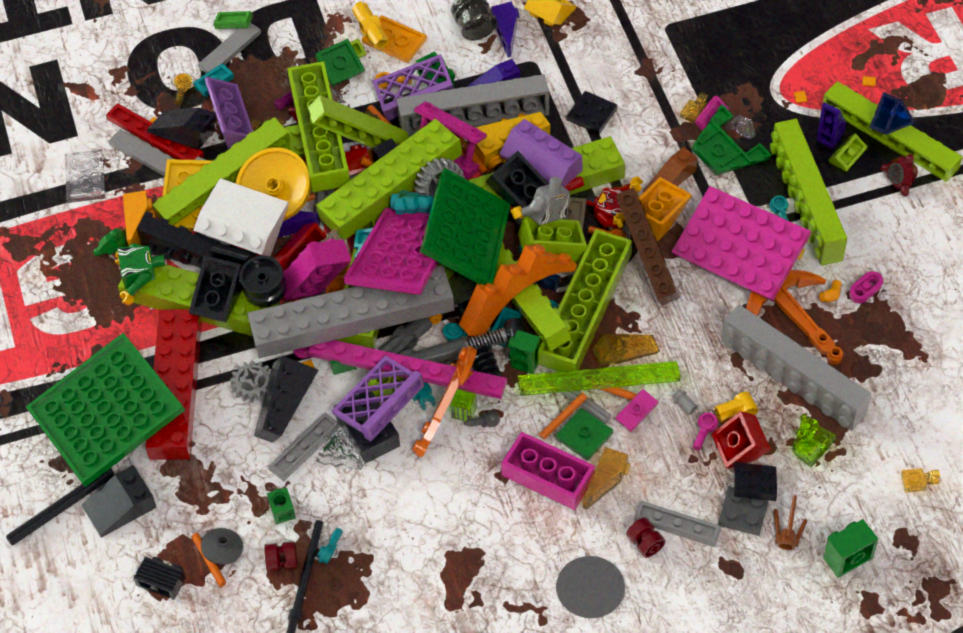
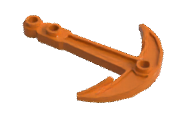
M790 270L773 301L805 333L811 344L820 354L826 356L830 364L837 365L841 363L843 351L835 346V342L830 336L817 326L787 290L794 285H797V288L810 285H825L826 279L811 272ZM751 292L746 309L758 316L763 304L768 299Z
M469 345L466 348L463 347L458 355L456 364L451 363L450 366L457 368L430 421H425L421 429L423 433L421 440L417 439L411 449L415 455L423 457L458 386H462L473 374L470 369L475 360L477 349Z

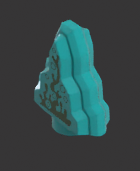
M401 190L399 194H392L391 210H395L396 214L430 213L434 197Z

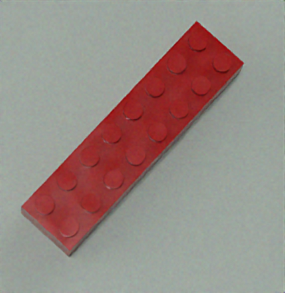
M190 309L159 310L153 370L185 408V411L146 440L145 448L149 460L190 459L202 319L201 316L189 314Z

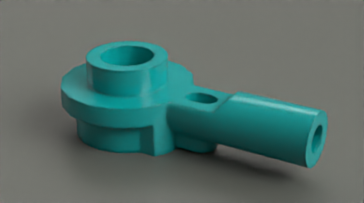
M775 196L770 200V210L778 214L779 217L789 221L786 214L789 207L787 199L783 196Z
M448 323L443 328V335L448 341L469 336L456 323Z
M340 528L334 530L329 544L326 547H321L317 555L320 558L319 563H329L336 550L337 542L343 533Z

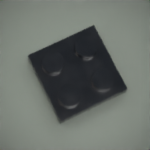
M584 91L568 113L567 121L600 134L617 111L618 105Z
M735 462L734 497L776 501V467Z

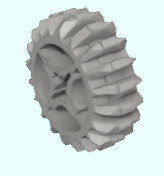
M441 157L438 160L434 158L433 163L427 161V167H421L423 171L417 173L419 179L414 180L417 185L414 189L419 195L434 197L438 184L437 181H439L440 173L444 167L465 178L463 176L464 172L451 159L446 160Z

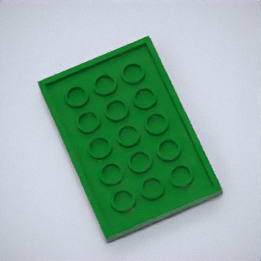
M444 167L440 173L420 252L478 284L486 285L489 283L493 285L511 204Z

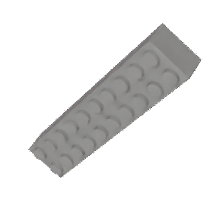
M442 265L435 268L421 295L356 286L247 314L258 358H263L454 311V299Z

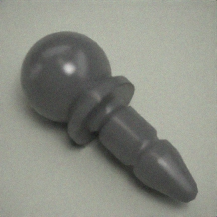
M489 411L486 414L482 413L480 417L465 421L464 425L470 427L481 425L483 428L487 426L495 427L500 422V416L495 411Z

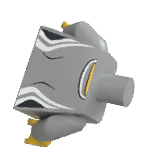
M551 177L549 185L539 187L536 190L530 205L523 208L521 206L515 207L511 210V214L514 219H523V217L529 216L539 225L566 218L568 206L571 202L570 192L561 185L562 179Z

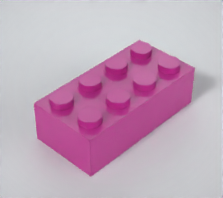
M329 239L321 243L314 241L307 244L303 252L299 253L296 260L284 271L287 286L284 295L286 301L320 295L352 261L344 239Z
M522 431L501 463L502 476L573 510H576L595 479L594 465Z

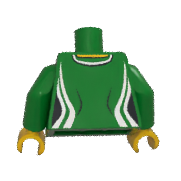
M135 243L130 244L128 247L117 248L118 252L115 253L117 258L115 263L120 266L125 289H127V292L122 291L120 293V298L124 299L122 303L126 305H131L134 301V295L143 286L156 278L154 268L165 266L164 255L152 257L150 247Z

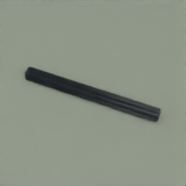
M110 468L87 487L81 484L7 534V541L11 545H15L109 481L115 475L114 471Z

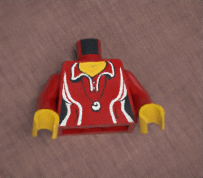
M636 176L631 179L630 183L624 186L605 187L599 197L589 194L586 205L595 207L594 218L603 228L623 229L626 220L616 195L633 187L637 192H640L642 190L640 184H643V181L640 177Z

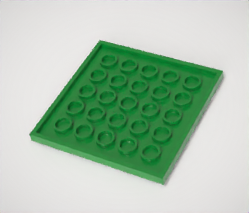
M124 333L120 334L26 406L85 487L185 411V408Z

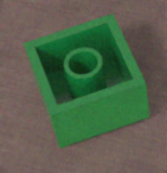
M864 519L858 522L853 521L840 532L835 531L828 536L823 559L837 578L873 559L878 537Z

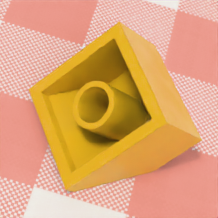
M527 0L524 9L528 10L529 15L532 17H541L544 19L543 22L545 24L553 26L554 24L561 25L577 6L567 0Z

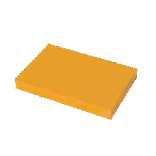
M381 15L379 20L384 33L389 39V44L379 51L409 63L426 42L427 35ZM364 36L362 43L373 47L369 38Z

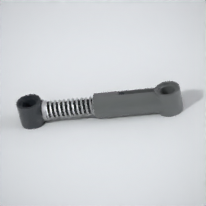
M512 318L507 320L503 328H499V331L495 330L494 332L492 330V333L481 334V336L471 337L468 340L462 337L419 351L409 349L401 352L400 355L444 364L458 360V355L463 347L466 348L468 345L473 348L482 345L492 347L493 344L496 346L500 342L501 344L509 343L510 338L515 336L517 330L526 332L522 319Z

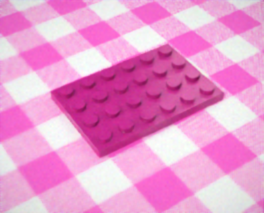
M709 186L671 252L681 259L773 301L812 233L810 230Z
M385 208L344 276V283L421 295L438 264L437 261L420 252L430 213L396 214L395 210Z

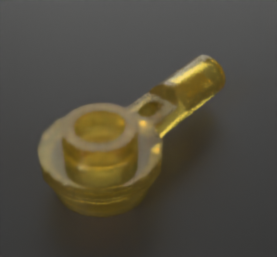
M182 73L174 78V85L177 87L175 104L177 105L182 104L184 92L188 91L191 87L192 78L188 74Z

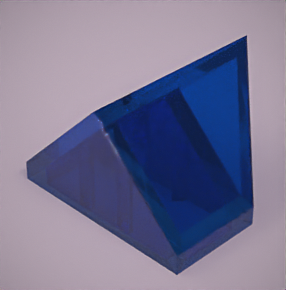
M883 92L869 128L887 135L916 122L901 98Z

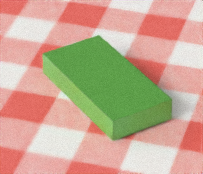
M251 11L218 12L213 25L215 29L249 28L253 14Z

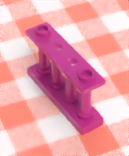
M425 101L415 107L414 112L422 115L420 129L426 126L429 120L433 121L436 118L448 130L453 132L456 137L460 139L461 136L468 140L465 157L461 155L453 162L459 165L464 172L463 176L467 179L479 172L480 165L473 162L472 158L475 145L485 139L487 134L435 107L432 103Z

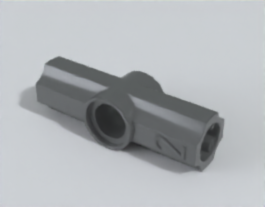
M426 317L411 321L406 326H399L394 331L392 338L378 350L400 354L409 349L412 350L416 346L418 339L432 327V322Z

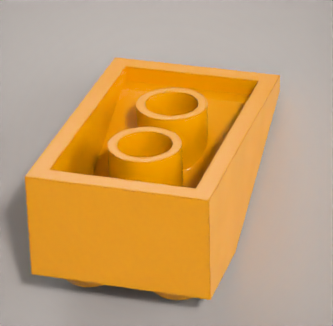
M659 177L640 196L657 241L669 231L692 198V194L662 177Z
M146 191L123 194L128 246L132 243L141 245L137 228L146 211L153 213L152 217L156 218L152 206V198H148Z

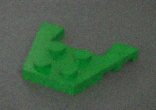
M723 104L720 105L718 111L713 115L706 128H704L694 142L691 150L716 176L769 160L771 154L761 143L745 153L721 128L733 119V115Z

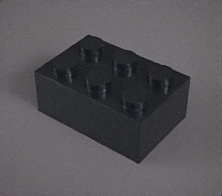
M370 391L369 398L375 397L373 392ZM366 392L357 394L354 397L355 400L366 399ZM370 403V410L378 409L381 406L380 403ZM367 404L355 406L356 412L367 410ZM352 406L344 407L341 412L344 414L352 413ZM335 416L363 464L400 447L399 433L391 421L370 442L364 438L362 432ZM368 416L356 417V422L361 425L368 420Z

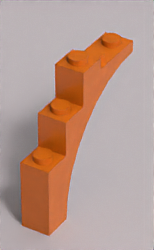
M539 244L525 245L517 264L500 266L493 285L489 283L486 285H476L459 323L460 327L469 336L485 335L499 312L522 290L547 276L561 272H574L577 264L566 253L553 254L546 252L545 248Z

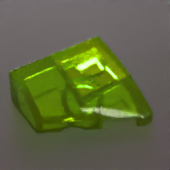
M802 414L800 416V428L797 429V439L793 443L792 451L803 463L812 468L837 439L835 434L820 427L817 420Z

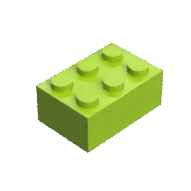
M523 217L518 232L522 251L525 245L539 244L545 248L546 252L553 254L566 253L571 256L575 263H580L587 244L579 220L559 219L539 225L530 217Z

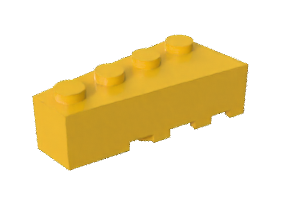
M541 112L475 127L486 133L487 137L475 145L474 152L484 165L489 168L488 162L490 158L494 155H500L511 130L523 119H526L550 135V123Z

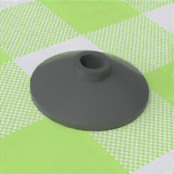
M216 528L207 532L202 538L201 551L210 562L226 565L239 559L243 552V541L233 530Z

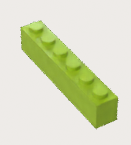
M321 95L308 107L312 124L371 148L391 138L399 145L409 138L408 132Z

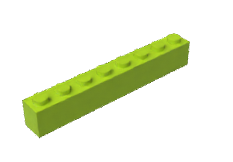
M837 81L824 94L823 103L825 102L841 110L845 121L904 157L908 154L913 155L914 163L945 182L960 168L962 156L956 151L947 148L941 142L934 140L926 133L899 119L893 113L884 110L878 104L869 101L863 95L854 92L848 86Z
M275 117L270 121H265L260 128L250 132L242 141L233 144L225 153L219 154L210 164H205L196 174L190 175L182 184L173 187L168 194L159 197L152 204L155 214L160 220L165 218L169 220L168 224L174 226L206 203L220 178L234 183L241 167L252 155L267 148H282L290 142L288 131Z
M503 242L495 277L501 265L517 264L518 260H513L514 257L509 249H504ZM536 283L534 285L531 284L511 299V301L549 350L552 351L571 340L569 333L571 328L565 319L561 320V315L557 308L551 307L548 297L541 295L542 292Z

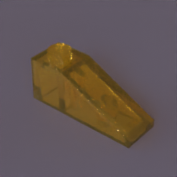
M603 334L593 347L598 363L606 365L624 363L657 354L660 351L653 335Z
M607 447L604 448L583 498L584 509L590 508L622 481L624 475H628L631 464L628 463V454Z

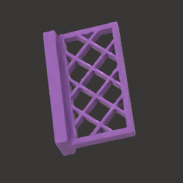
M441 54L372 80L382 111L388 121L399 117L397 98L403 97L401 95L404 89L412 91L408 96L454 89ZM440 61L441 65L438 70L430 68L432 64ZM418 69L424 70L420 77L413 75ZM428 72L435 74L432 81L424 79ZM439 76L447 79V81L442 83H436ZM398 77H406L403 84L396 82ZM410 79L417 80L414 88L407 85ZM384 82L389 83L386 90L380 89L378 85ZM422 82L429 84L426 89H418ZM393 85L401 87L397 94L390 92ZM387 96L394 98L392 102L384 104Z
M385 355L333 408L332 413L362 432L364 438L371 442L424 387L422 374L416 370L414 372L408 370ZM386 364L393 367V371L381 373V369ZM406 375L408 378L405 381L397 382L396 376ZM394 376V383L382 384V378ZM379 378L380 385L368 386V382L371 379ZM395 388V392L392 395L383 396L384 389ZM380 390V397L369 398L370 391ZM366 392V399L355 400L354 397L358 393ZM381 402V406L378 409L370 410V403ZM367 404L366 411H355L356 405ZM352 406V413L344 414L341 412L344 407ZM368 416V420L363 425L356 422V417Z

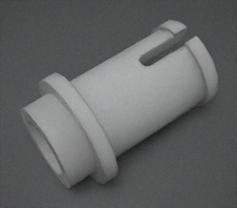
M679 389L672 396L673 402L675 404L678 403L688 415L693 414L697 410L698 405L686 395V391Z

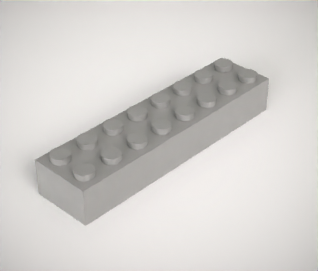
M545 74L397 98L400 128L407 131L409 137L420 130L422 115L414 112V108L425 101L432 103L435 107L473 127L500 122L502 118H517L521 113L529 115L541 112L544 116L549 115V89Z
M739 304L724 319L722 342L727 348L735 350L743 359L751 361L759 370L767 372L775 381L783 383L791 392L799 394L807 403L815 405L826 416H831L838 421L842 427H847L853 431L867 415L871 398L870 392Z

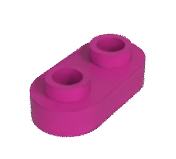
M875 271L867 272L850 287V299L855 303L866 302L882 288V275Z

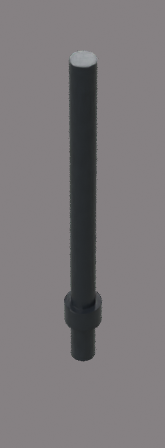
M320 520L315 521L293 609H290L288 615L289 624L286 633H295L297 624L301 621V608L324 524Z

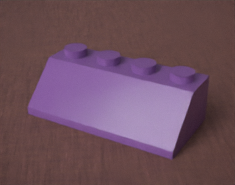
M206 76L205 82L229 150L233 144L246 138L253 129L238 85Z
M523 119L511 130L500 152V156L508 160L519 151L548 183H550L551 177H559L562 179L561 185L563 187L583 171L581 154L526 119Z

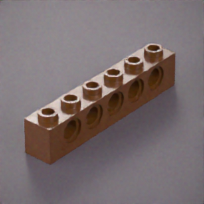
M633 187L617 194L616 198L658 301L663 306L679 299L680 295L638 193Z

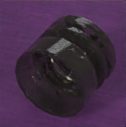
M455 0L452 4L451 14L465 39L471 41L480 40L487 37L496 28L497 19L487 0Z

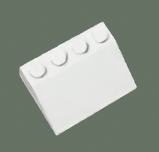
M220 178L201 209L193 231L260 255L271 257L289 202Z

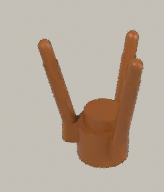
M796 495L792 499L788 526L781 533L778 510L774 509L775 543H778V547L784 550H794L795 547L799 546V540L808 521L807 519L803 520L796 535L795 531L792 530L797 501Z

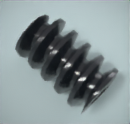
M482 345L475 348L477 353L472 365L473 371L502 377V374L499 372V366H497V360L492 352V347Z

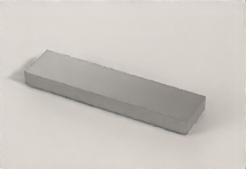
M250 23L249 28L237 29L198 63V68L208 73L222 63L226 65L261 34V29Z
M121 129L108 141L109 145L163 176H165L167 159H173Z
M324 413L268 466L269 471L284 482L340 428V423L327 413Z
M644 501L640 502L634 517V522L647 517L656 529L715 547L721 531L720 525Z

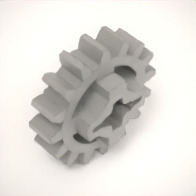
M254 360L251 362V365L244 362V367L237 366L238 372H232L233 378L230 379L232 392H235L237 398L242 396L244 402L247 398L250 399L251 403L254 402L255 398L261 401V396H265L271 374L269 366L263 367L261 361L258 365H255Z

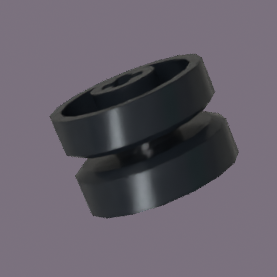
M265 255L253 257L240 270L239 276L243 293L247 301L254 306L270 307L277 304L284 297L287 290L286 279L280 263L273 257Z

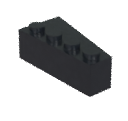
M146 211L137 228L141 245L150 247L152 255H164V258L167 260L172 259L185 265L197 266L200 269L204 256L211 257L210 248L221 244V242L198 232L194 235L184 226L180 225L177 228L168 224L169 220L161 218V220L153 218V213Z
M281 356L273 363L254 433L255 437L273 443L282 436L319 371L318 369Z

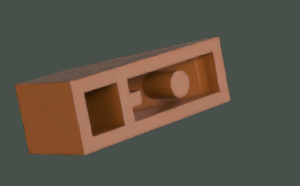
M682 147L668 159L644 188L643 193L659 177L679 186L696 172L697 157L685 147Z

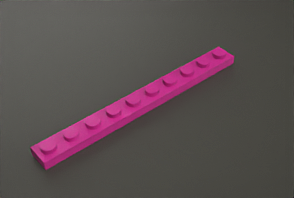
M336 340L312 345L308 351L309 357L327 361L334 360L341 362V364L372 370L386 355L412 372L416 370L421 373L423 382L444 387L448 386L457 368ZM388 364L381 369V372L393 371V367ZM470 370L473 374L462 386L459 385L457 388L462 391L502 399L507 385V378ZM399 375V377L408 378L406 375Z

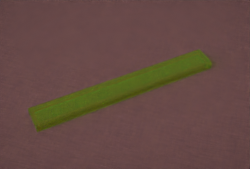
M677 361L517 376L520 396L678 382L681 380Z

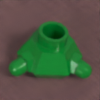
M115 228L106 234L98 242L99 247L93 250L94 255H114L118 252L117 248L128 247L126 228Z

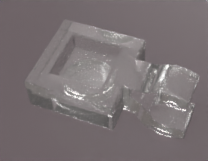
M733 115L732 121L725 124L726 129H736L739 135L748 139L756 136L752 120L744 116Z

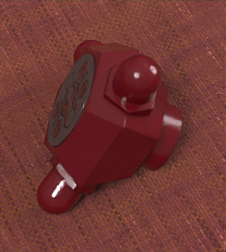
M908 154L906 157H898L891 160L889 164L881 166V170L887 173V178L901 191V195L904 197L909 195L910 185L918 174V169L913 162L914 156Z

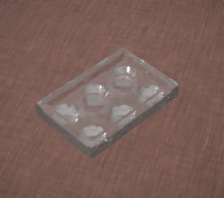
M103 150L65 154L67 202L105 199Z

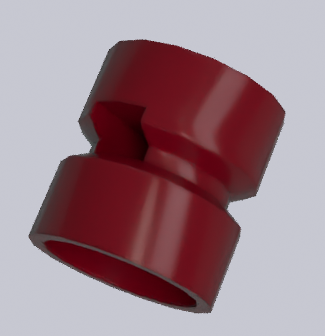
M647 517L634 522L626 532V536L634 545H637V549L645 558L652 557L658 553L666 543L664 537L658 531H654L655 527Z
M295 541L283 542L281 546H278L277 543L265 544L264 552L267 572L279 571L281 567L285 570L297 569ZM280 553H285L286 560H281Z

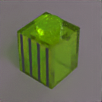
M457 389L450 405L451 418L464 422L473 418L477 408V395Z

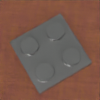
M728 486L718 525L760 536L769 500L734 497V487Z

